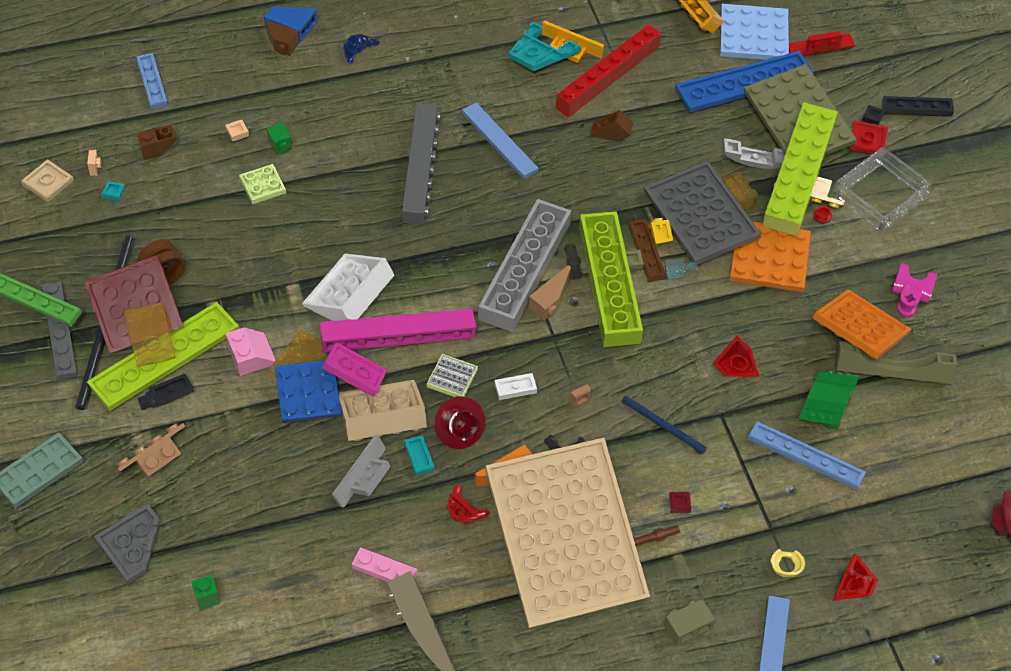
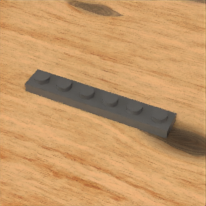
M61 281L42 285L44 293L65 302ZM47 316L57 379L76 377L77 370L69 326Z

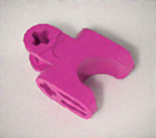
M901 263L892 293L901 295L897 305L898 313L902 316L910 317L915 314L919 301L929 303L937 274L929 272L925 279L917 280L910 276V266Z

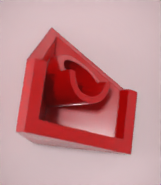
M739 335L730 342L713 362L717 369L726 377H760L752 350Z
M852 554L833 601L872 596L878 579L857 554Z

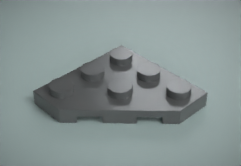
M149 504L144 505L94 536L98 545L127 584L146 574L160 523L159 517Z

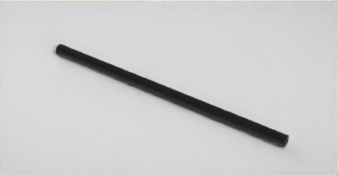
M132 236L125 237L116 270L127 266L134 243ZM100 324L75 408L78 410H85L91 390L87 381L95 376L105 339Z

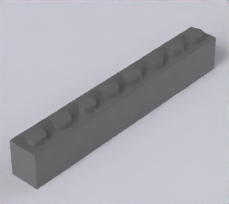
M416 103L402 209V223L424 225L425 217H429V206H427V203L431 201V193L428 190H432L433 179H430V176H434V165H432V162L436 160V151L433 150L437 149L438 138H435V135H439V125H437V122H440L441 112H438V104Z

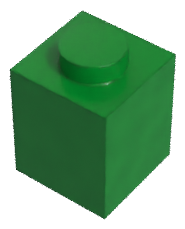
M284 123L267 127L268 141L275 154L292 149L291 136Z
M212 574L191 581L199 610L220 604Z

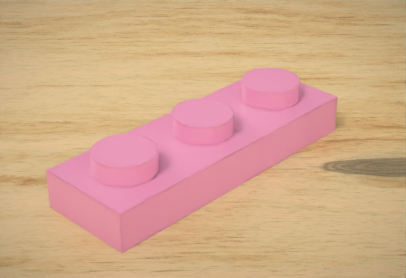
M361 547L352 562L353 569L387 582L411 571L414 578L417 575L416 568Z

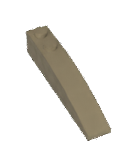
M411 571L388 581L390 589L387 590V593L392 602L396 601L398 607L395 608L399 620L404 619L417 643L439 671H456Z

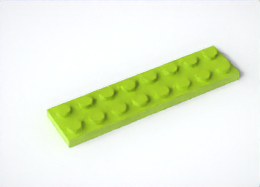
M216 302L183 322L184 328L160 336L88 380L87 383L94 394L111 411L225 340L226 333L238 330L239 325Z

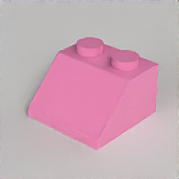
M244 327L226 333L227 345L240 376L277 364L263 332Z

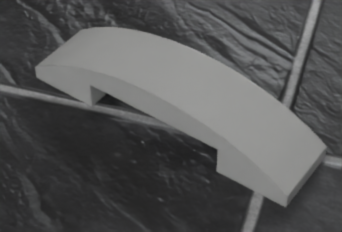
M723 139L724 154L738 163L765 169H779L782 166L785 155L781 149L774 148L772 152L741 147V141Z

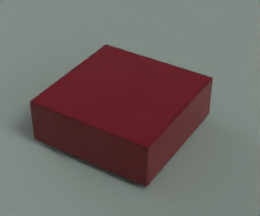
M669 492L671 513H691L690 492Z

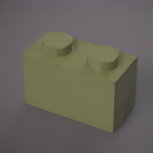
M703 599L697 602H689L680 610L670 611L666 615L664 627L676 646H679L712 630L716 619Z

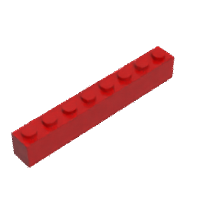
M649 24L559 92L556 97V109L569 118L659 48L661 32Z

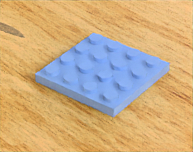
M732 4L721 5V18L724 22L721 24L720 56L767 60L789 54L788 9Z

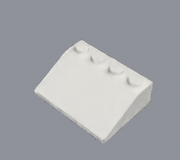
M344 254L302 304L304 307L332 321L358 319L389 283L394 273L385 258Z

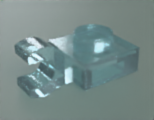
M684 258L664 260L666 279L686 277L685 271L698 269L697 263L692 261L684 263Z

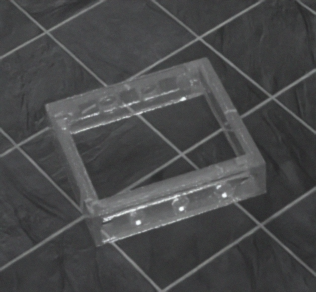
M882 147L835 183L833 194L882 232L885 228H890L898 218H903L907 211L916 208L921 200H926L931 194L932 183L886 148ZM881 165L916 191L885 216L850 190V188Z

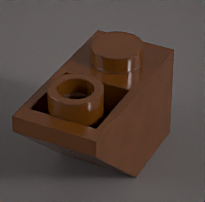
M172 124L137 133L139 148L144 161L162 156L177 140Z

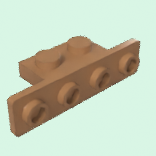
M177 423L167 429L168 434L164 437L160 434L150 441L152 445L148 448H145L143 445L133 452L136 455L130 460L126 457L117 463L119 468L114 471L119 473L136 461L146 477L152 475L181 454L170 437L184 428V423L179 426Z

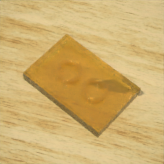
M162 302L124 310L137 367L176 358Z

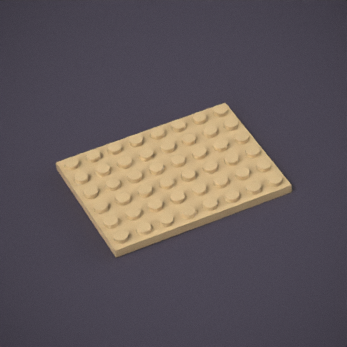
M605 438L485 466L528 629L650 597Z

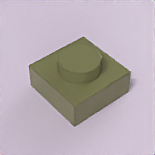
M640 250L626 251L629 269H643L644 263Z

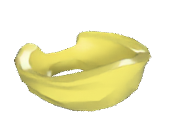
M778 549L771 557V565L778 575L782 577H795L804 570L805 560L800 552L796 550L794 552H783ZM781 558H791L795 569L791 572L782 571L779 567Z

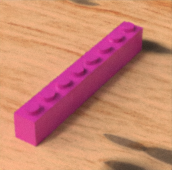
M473 309L320 322L322 352H331L336 342L350 350L474 339L476 333Z

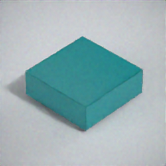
M108 181L101 196L104 199L119 202L126 190L125 184Z

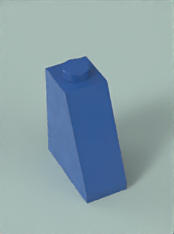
M273 6L264 15L265 29L267 30L266 22L271 21L298 30L299 42L301 43L317 23V9Z

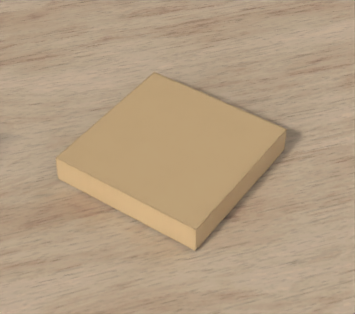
M47 159L21 180V183L43 200L49 202L70 185L74 178Z

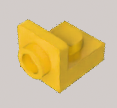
M657 218L652 220L648 226L655 245L673 242L669 219Z

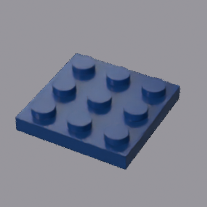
M325 361L275 366L282 423L341 417L336 376L322 368Z

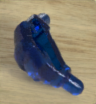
M361 33L348 37L343 45L347 62L353 63L355 55L362 52L365 48L371 47V45L378 46L379 40Z

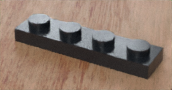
M883 96L882 99L883 110H885L884 114L953 116L954 113L952 98Z

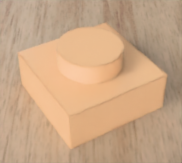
M243 120L225 125L232 142L249 136V131Z
M89 150L87 164L90 176H98V168H101V158L97 156L96 150Z

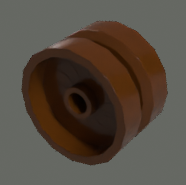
M156 240L142 249L138 255L137 262L158 255L168 283L171 285L185 272L186 261L178 253L177 248L170 240Z

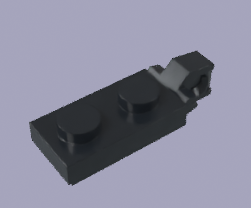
M181 374L150 387L144 396L137 398L138 405L141 410L159 407L194 392V389L186 374Z

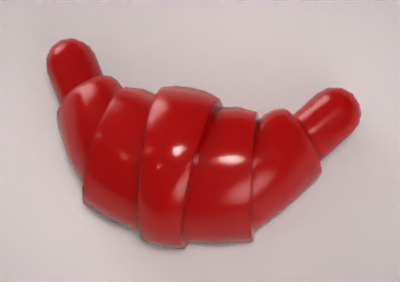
M460 485L454 486L446 505L453 520L466 525L489 516L488 510L474 508L466 499H463Z

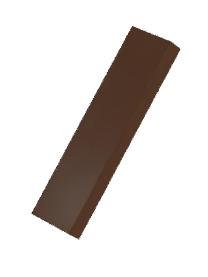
M642 219L628 222L636 250H640L642 255L643 270L647 281L665 280L667 275L647 220Z

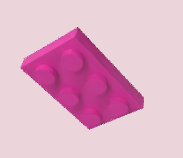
M338 342L334 344L322 367L330 374L341 378L346 383L359 388L364 393L373 397L387 371Z

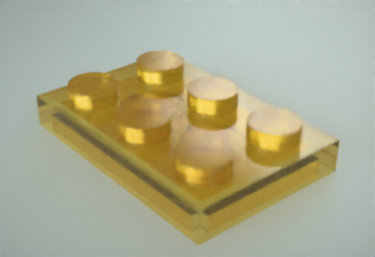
M300 329L271 366L269 375L275 377L274 368L277 365L325 361L330 352H322L321 339Z

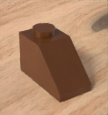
M267 21V34L274 50L291 56L299 44L298 30Z
M618 110L594 121L590 135L596 138L619 141L630 136L633 122L621 110Z

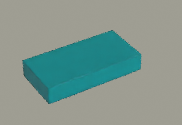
M423 435L404 440L415 476L435 471V466Z

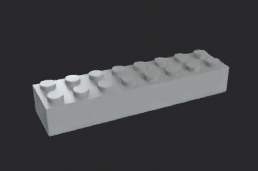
M540 199L536 200L478 306V320L514 332L529 303V296L535 292L570 226L571 210Z

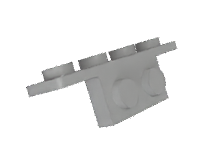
M379 436L372 438L332 493L340 507L344 508L354 493L370 496L391 467L388 461L379 459L386 450Z

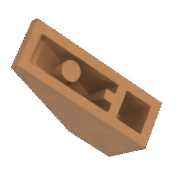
M569 265L529 296L528 308L543 320L557 313L570 280L571 267Z

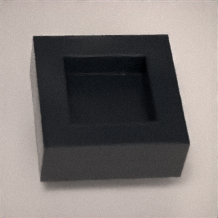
M868 105L862 121L879 125L885 110Z

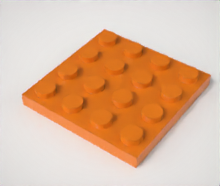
M753 222L760 231L761 238L734 249L729 281L804 292L811 231L800 229L799 235L795 236L763 227V223Z
M849 289L816 311L813 319L821 326L827 327L838 337L844 338L852 346L863 350L869 357L877 360L908 336L911 328Z

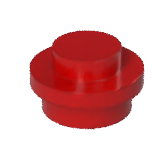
M820 206L814 211L813 216L819 223H828L832 218V213L828 207Z

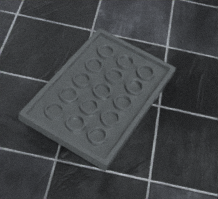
M708 161L644 187V192L663 220L669 219L672 233L695 266L761 238L760 231Z

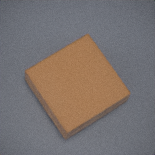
M588 384L571 392L570 404L573 408L590 400L591 388Z

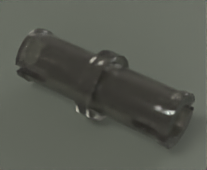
M567 244L564 247L567 256L566 264L571 267V277L575 279L574 274H576V279H579L583 276L580 266L581 259L577 255L576 246L572 244L571 248V244Z

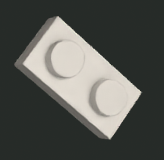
M532 373L494 380L499 400L537 393Z

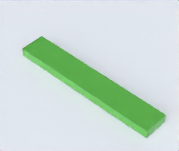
M0 273L1 296L70 327L81 315L82 311L80 308Z

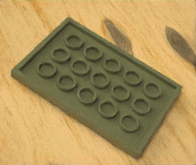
M806 64L744 87V93L784 155L789 146L803 102L837 111ZM839 112L825 155L856 144L857 139Z

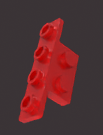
M841 31L808 36V40L789 43V53L800 51L802 56L854 48L855 43L849 33L842 34Z

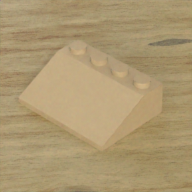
M415 380L380 385L374 397L360 389L338 393L348 441H359L363 438L380 437L391 433L399 434L402 431L408 430L416 431L427 427L425 406Z

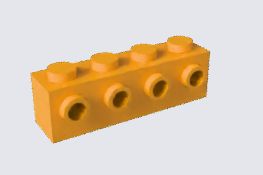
M678 0L681 2L680 5L690 13L689 16L699 23L698 26L704 32L714 33L724 22L706 0Z

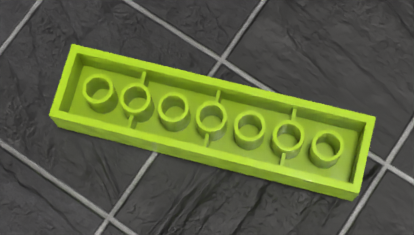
M803 102L765 212L763 227L795 236L799 235L835 126L838 111Z
M617 211L580 215L579 231L603 347L641 344L643 327Z

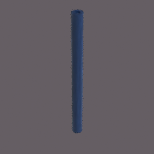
M628 396L623 398L622 402L700 453L704 454L707 450L706 446Z

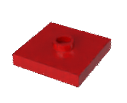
M853 120L852 133L857 140L856 144L849 146L848 150L884 156L888 127Z

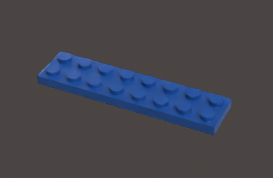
M800 51L678 83L675 86V90L688 112L691 113L746 98L744 87L804 64L808 66L813 75L814 72Z

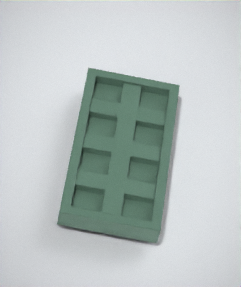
M57 433L0 471V492L16 509L82 464L83 458L60 433Z

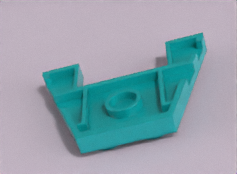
M532 22L529 30L523 33V38L518 40L509 52V58L532 71H536L579 53L581 48L580 45L568 40L556 49L536 39L542 35V26Z

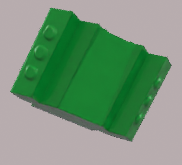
M820 370L798 419L818 422L828 429L838 430L860 376Z

